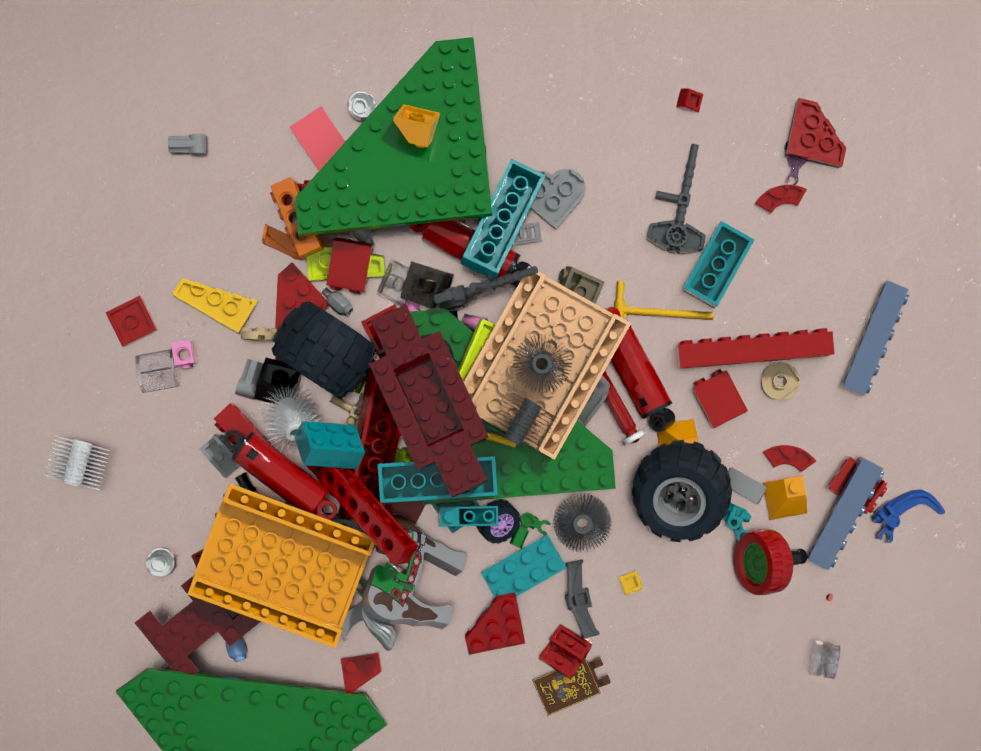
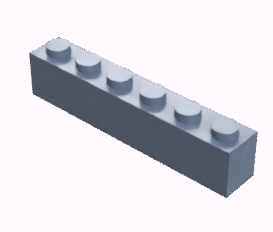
M888 280L884 282L841 388L861 396H865L866 393L869 394L873 385L871 379L873 375H877L880 369V365H878L880 357L884 358L888 349L885 345L888 340L891 341L895 330H893L895 322H899L902 316V312H900L902 304L906 305L910 295L907 294L909 289Z
M862 456L860 457L807 555L809 561L826 570H829L830 566L832 568L835 566L838 557H836L837 553L845 548L847 544L845 539L848 533L852 534L857 525L854 523L855 520L864 513L866 500H870L875 492L873 487L876 482L880 483L884 476L881 466Z

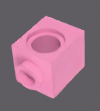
M192 340L171 343L174 365L180 366V369L191 368V364L196 363ZM180 351H188L189 355L186 360L179 358Z

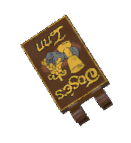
M600 657L589 662L585 658L571 680L556 670L532 680L547 716L600 694L599 687L611 683L608 675L598 679L594 669L603 665Z

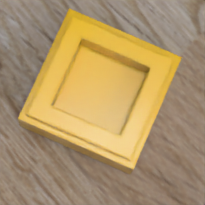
M637 570L618 577L625 595L643 589Z

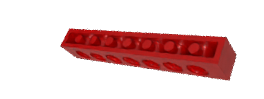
M306 465L318 478L319 482L329 489L330 494L351 515L353 520L359 524L366 535L389 558L390 562L395 566L409 562L419 545L349 468Z

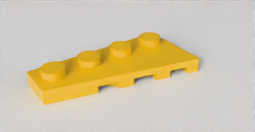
M183 278L172 293L173 297L239 334L241 327L244 326L258 303V300L245 298L238 294L228 293L221 289L211 288Z

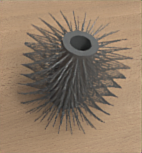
M540 341L539 348L538 345L536 348L533 342V345L535 347V349L533 348V350L531 348L529 350L525 345H523L529 352L520 347L529 355L524 356L519 353L516 354L523 356L525 358L513 356L516 358L528 360H513L520 362H528L513 364H531L513 368L526 367L523 369L530 370V373H532V370L534 369L540 376V383L542 375V393L543 376L546 389L545 377L546 380L548 377L551 386L552 383L549 379V377L551 378V376L560 386V384L553 377V375L562 384L564 383L557 377L559 376L561 379H563L560 375L557 374H561L558 371L570 375L567 372L557 369H564L557 366H572L557 364L572 363L554 362L567 361L571 359H555L551 356L554 353V351L549 355L545 349L544 353L543 345L541 353ZM539 358L547 360L548 366L545 369H540L537 366Z
M527 398L521 402L522 404L517 409L516 415L512 416L514 418L511 420L512 422L509 427H507V431H505V434H502L504 438L518 446H521L526 435H529L527 433L530 431L536 418L539 417L540 411L543 410L540 405Z
M584 493L582 510L581 495L580 512L579 509L577 512L574 508L572 510L565 500L564 503L568 508L563 503H561L563 507L559 505L561 510L557 509L558 512L555 513L558 516L554 515V518H557L556 522L559 523H554V525H558L554 526V529L557 528L555 531L557 536H563L560 542L564 541L563 545L566 543V548L570 544L569 550L574 542L572 550L574 551L577 543V552L580 540L581 553L583 536L584 551L585 534L586 537L588 535L589 539L591 537L595 544L596 540L601 545L598 539L604 543L600 537L606 540V537L603 535L607 536L605 533H610L608 530L612 526L609 523L612 522L610 520V513H608L609 510L607 511V507H604L605 504L603 503L601 506L598 504L599 498L596 500V497H594L592 501L593 496L591 495L588 503V494L585 505ZM584 518L588 523L585 527H580L577 525L578 520Z

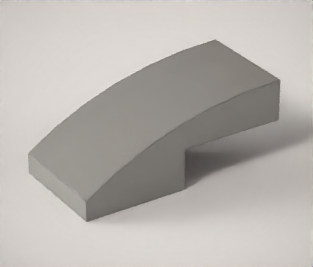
M731 468L729 475L732 490L759 504L767 487Z

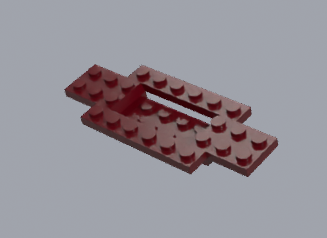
M406 304L371 320L387 356L369 363L416 469L420 470L436 463L451 497H455L487 482L472 445L489 438L441 332L438 331L422 339Z

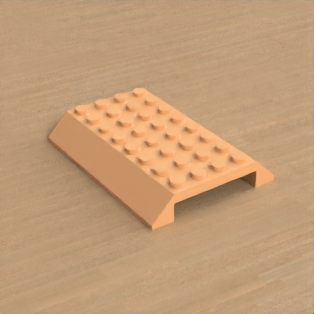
M539 271L537 274L522 278L464 380V384L480 418L490 424L493 423L496 427L502 428L503 431H507V427H509L512 422L511 420L514 418L512 416L516 415L515 413L520 408L521 402L525 398L540 405L543 410L538 414L539 417L536 418L530 431L527 433L529 435H526L523 441L555 460L631 323L553 281ZM539 341L541 353L542 345L544 349L545 341V349L547 345L549 353L551 351H554V353L557 352V356H560L558 358H562L558 360L571 359L567 361H560L554 363H572L557 364L572 366H557L564 368L557 369L570 374L568 375L566 373L558 371L561 374H557L560 375L563 379H561L559 376L557 377L564 384H562L553 375V377L557 380L560 386L556 383V381L553 378L551 380L550 377L549 379L552 383V386L549 380L547 384V380L545 377V389L543 376V393L542 375L540 383V376L538 380L537 375L535 376L534 373L532 374L528 372L530 370L523 369L526 367L513 368L518 366L531 365L513 364L528 363L513 361H528L513 356L525 358L523 356L516 354L519 353L521 355L527 356L520 352L522 351L526 353L520 347L529 352L523 345H525L529 350L530 348L533 350V348L535 349L533 342L536 348L537 345L539 348ZM539 358L537 366L540 369H545L548 366V362L545 358Z

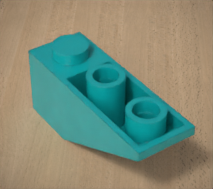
M498 506L438 507V527L498 526Z

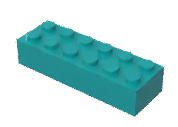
M513 159L510 160L491 198L492 216L482 217L462 257L461 265L496 280L546 176L545 174Z
M495 456L477 457L487 482L455 497L450 496L436 463L420 470L416 469L414 462L378 464L380 503L496 496L498 493Z

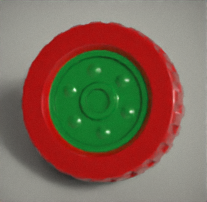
M770 529L746 533L740 538L735 549L737 576L743 587L754 595H769L781 592L791 581L793 565L804 564L807 561V553L804 549L790 550L785 538L777 531Z

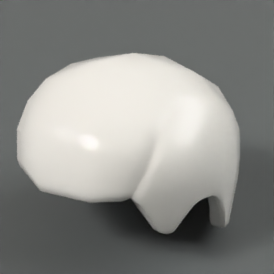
M364 91L355 92L349 97L347 102V109L350 115L357 120H365L377 107L374 97Z
M161 547L153 549L146 557V569L153 576H167L174 568V555L168 549Z

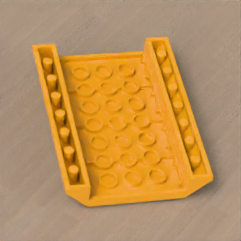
M229 483L187 595L336 649L342 633L341 628L368 556H371L375 543L366 533Z

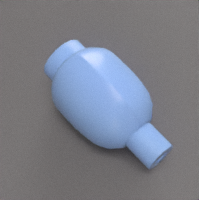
M242 637L231 646L225 641L228 655L231 659H234V662L246 659L247 649Z

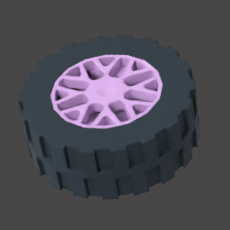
M502 499L494 500L488 503L487 506H498V526L476 527L488 542L499 544L507 541L517 532L521 518L519 517V512L508 501H503Z

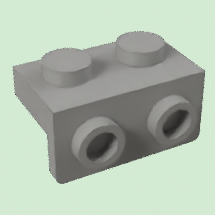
M215 434L199 450L220 474L226 478L239 465L231 460L235 451L225 446L223 442L224 436L222 434L220 436Z

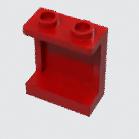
M335 237L326 285H329L334 290L346 288L352 293L359 294L361 291L364 292L373 244Z
M719 369L711 373L712 378L706 381L702 378L694 382L695 386L691 388L697 396L712 429L748 411L727 370L722 372Z
M847 456L826 487L838 497L857 465L856 460ZM881 480L880 483L876 482L873 487L875 492L870 500H866L864 504L866 508L863 514L871 513L877 505L875 501L879 496L882 497L886 493L888 482L885 480Z

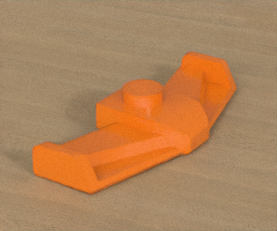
M265 224L262 237L263 244L285 253L293 259L304 260L294 253L292 237L289 238L286 233ZM300 236L299 240L302 241L307 236ZM335 238L320 240L322 245L333 247Z

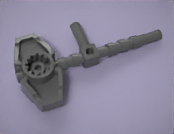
M691 144L684 173L685 178L682 183V193L677 195L656 191L655 198L677 202L679 206L677 207L675 222L669 220L649 225L647 239L665 251L668 249L670 252L683 254L701 251L704 248L706 235L688 223L683 224L687 211L686 207L689 206L691 197L689 192L690 187H692L693 172L696 167L695 162L699 148L697 144Z
M533 266L513 272V274H507L504 277H498L496 280L487 279L479 283H470L469 287L464 288V285L444 289L442 293L434 295L435 303L439 308H447V310L467 306L469 302L477 300L476 295L496 291V287H502L537 274L538 268Z

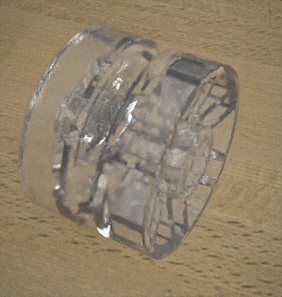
M815 640L810 656L809 675L820 676L823 670L824 678L834 679L839 664L840 645L829 643L826 649L825 642Z

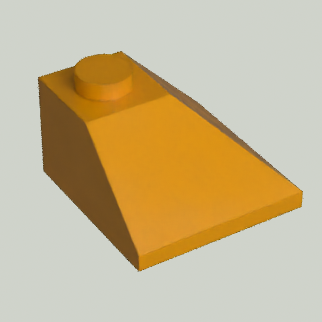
M403 104L394 116L393 121L409 143L419 148H425L433 140L440 113Z
M694 419L675 421L672 426L657 432L658 445L660 446L665 443L669 445L676 440H684L685 443L692 444L694 441L698 442Z
M803 476L762 482L767 487L764 494L769 520L807 513V498Z

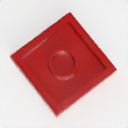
M141 296L105 312L122 347L157 331Z

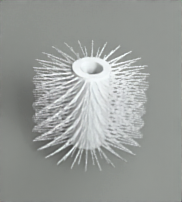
M294 393L295 396L293 398H285L284 395V398L282 397L279 402L269 404L275 407L259 408L270 409L272 412L269 413L270 411L261 414H270L263 419H270L265 424H271V426L265 430H273L267 435L276 434L271 438H278L274 443L283 438V441L279 444L281 445L287 438L288 441L285 445L288 446L287 443L290 440L292 443L294 441V446H296L295 435L301 422H310L311 420H313L312 422H317L321 420L313 419L319 414H311L317 410L309 409L314 405L307 404L312 399L306 400V402L303 401L309 395L296 401L294 398L297 394Z
M55 436L64 440L73 442V444L66 443L63 441H57L67 445H71V448L62 445H57L62 448L70 449V452L57 448H52L65 453H70L69 455H65L57 452H52L61 456L68 457V459H65L56 456H51L56 459L67 461V463L48 459L50 461L66 465V467L47 463L49 465L65 469V471L46 467L48 469L64 473V475L53 472H48L50 474L63 477V479L48 475L44 476L60 480L63 483L77 487L83 486L86 488L99 490L97 488L82 484V482L95 486H100L98 484L84 481L83 479L101 482L92 478H88L84 476V474L92 477L102 478L96 475H92L90 473H85V471L103 474L96 472L94 470H89L86 467L103 470L98 467L87 465V463L106 467L95 462L88 461V459L105 462L99 459L89 457V455L108 459L106 457L90 453L91 451L109 455L100 451L93 450L91 448L94 447L102 450L107 449L94 446L88 442L76 439L71 440Z

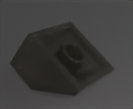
M411 261L400 298L434 309L437 306L434 295L450 288L454 274Z

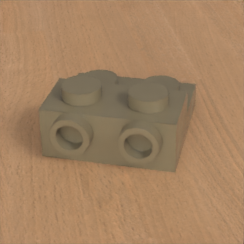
M566 266L565 269L563 268L559 273V284L596 304L604 281L569 266Z

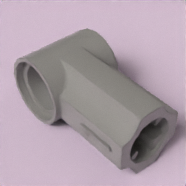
M206 135L169 136V153L205 155Z
M247 359L242 378L239 379L236 387V395L254 400L256 384L263 363Z

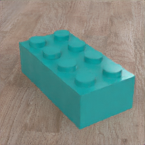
M720 221L682 290L716 308L755 239Z
M546 534L481 571V574L494 597L514 592L517 597L567 567L550 537Z

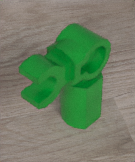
M523 513L520 516L521 525L518 527L517 532L513 534L510 544L522 549L529 533L528 527L531 529L537 528L539 533L546 535L547 532L543 531L541 526L543 524L551 525V523L547 520L539 521V517L531 513Z

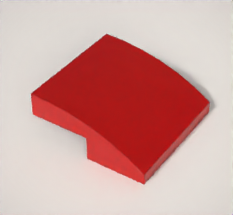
M560 624L551 636L549 644L539 656V660L571 680L589 653L592 644Z

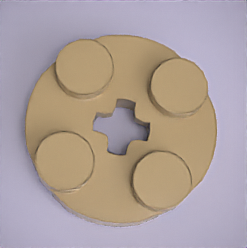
M241 327V340L273 341L277 329H268L267 332V328L256 327L253 331L252 328Z
M776 362L769 365L761 377L763 391L767 396L775 400L791 398L798 391L800 384L798 371L791 364ZM777 376L786 379L784 380V386L776 385Z

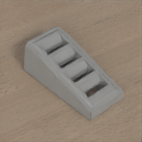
M539 222L522 224L519 231L521 240H517L516 237L512 246L542 241ZM531 227L535 229L536 238H532ZM527 228L528 239H524L523 229Z

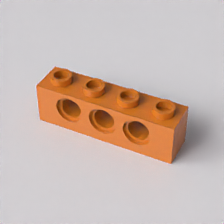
M289 177L271 185L272 192H270L274 203L277 202L280 208L277 210L280 219L285 220L287 226L284 228L289 238L292 237L294 253L304 259L324 250L319 235H310L300 241L297 222L292 223V217L296 214L295 197L300 193L296 180L293 177ZM291 196L292 203L286 206L284 201L287 197Z

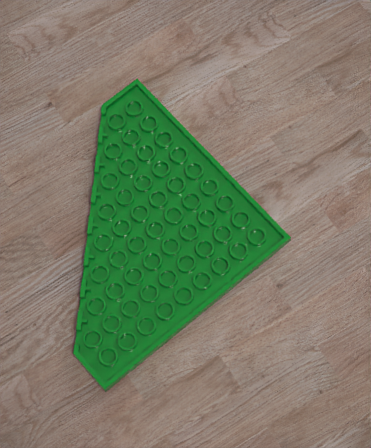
M473 37L435 41L295 197L299 237L492 216ZM403 104L440 113L433 140L428 147L419 148L409 143L393 121L394 116Z
M447 309L410 311L421 336L434 334L438 331L441 332L443 338L452 348L453 360L457 369H459L474 332ZM481 419L487 432L504 436L502 434H505V431ZM578 420L555 460L522 442L521 446L516 445L514 448L484 439L472 445L476 457L495 456L498 495L422 500L424 505L616 489L613 450Z
M156 668L145 669L116 690L117 695L162 751H352L387 726V722L365 693L354 694L340 690L329 691L315 687H296L290 684H271L265 681H246L222 676L221 678L207 674L156 670Z

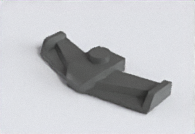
M583 560L566 563L568 593H566L565 599L568 610L573 612L582 632V638H588L600 633L597 632L587 608L592 607L588 588L582 589V563L584 562Z

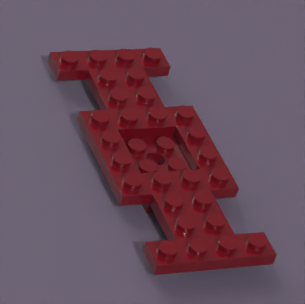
M193 576L181 585L187 594ZM188 595L192 602L163 625L150 610L134 623L173 671L195 674L199 670L188 658L191 652L216 632L231 646L261 621Z

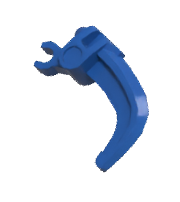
M924 490L910 491L894 500L888 501L875 512L873 520L875 523L883 525V529L878 533L877 539L881 540L883 534L886 533L888 535L886 543H891L893 541L894 529L900 524L899 516L919 504L931 507L940 515L944 514L945 510L931 493Z

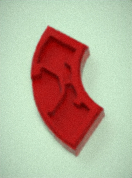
M789 184L777 186L763 193L755 202V205L770 214L780 205L791 204L798 206L807 189Z
M780 445L762 452L773 468L787 464L802 472L816 462L808 452L795 446Z

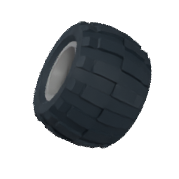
M309 301L302 302L299 308L295 307L285 317L277 329L273 340L275 344L271 349L273 355L337 398L345 397L348 392H352L361 384L370 370L369 363L373 362L374 358L372 355L375 352L372 342Z
M676 440L669 445L665 443L651 451L649 456L647 455L643 458L633 480V504L642 523L645 526L648 525L651 528V532L658 537L665 536L673 542H681L684 539H688L691 542L701 539L703 534H710L727 515L732 496L731 478L726 466L721 464V458L714 451H708L704 448L703 444L695 441L692 444L685 443L684 440ZM668 491H671V492H673L674 494H673V495H668L667 492H668ZM691 494H696L697 497L693 498ZM684 499L685 502H679L678 500Z

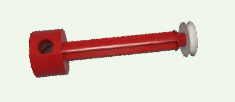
M604 371L603 376L610 383L609 394L605 402L622 433L627 436V438L622 440L624 446L631 442L636 443L640 437L647 433L644 432V428L639 431L636 430V424L606 371Z

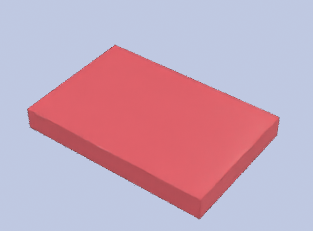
M322 106L290 126V129L318 170L345 143V140Z

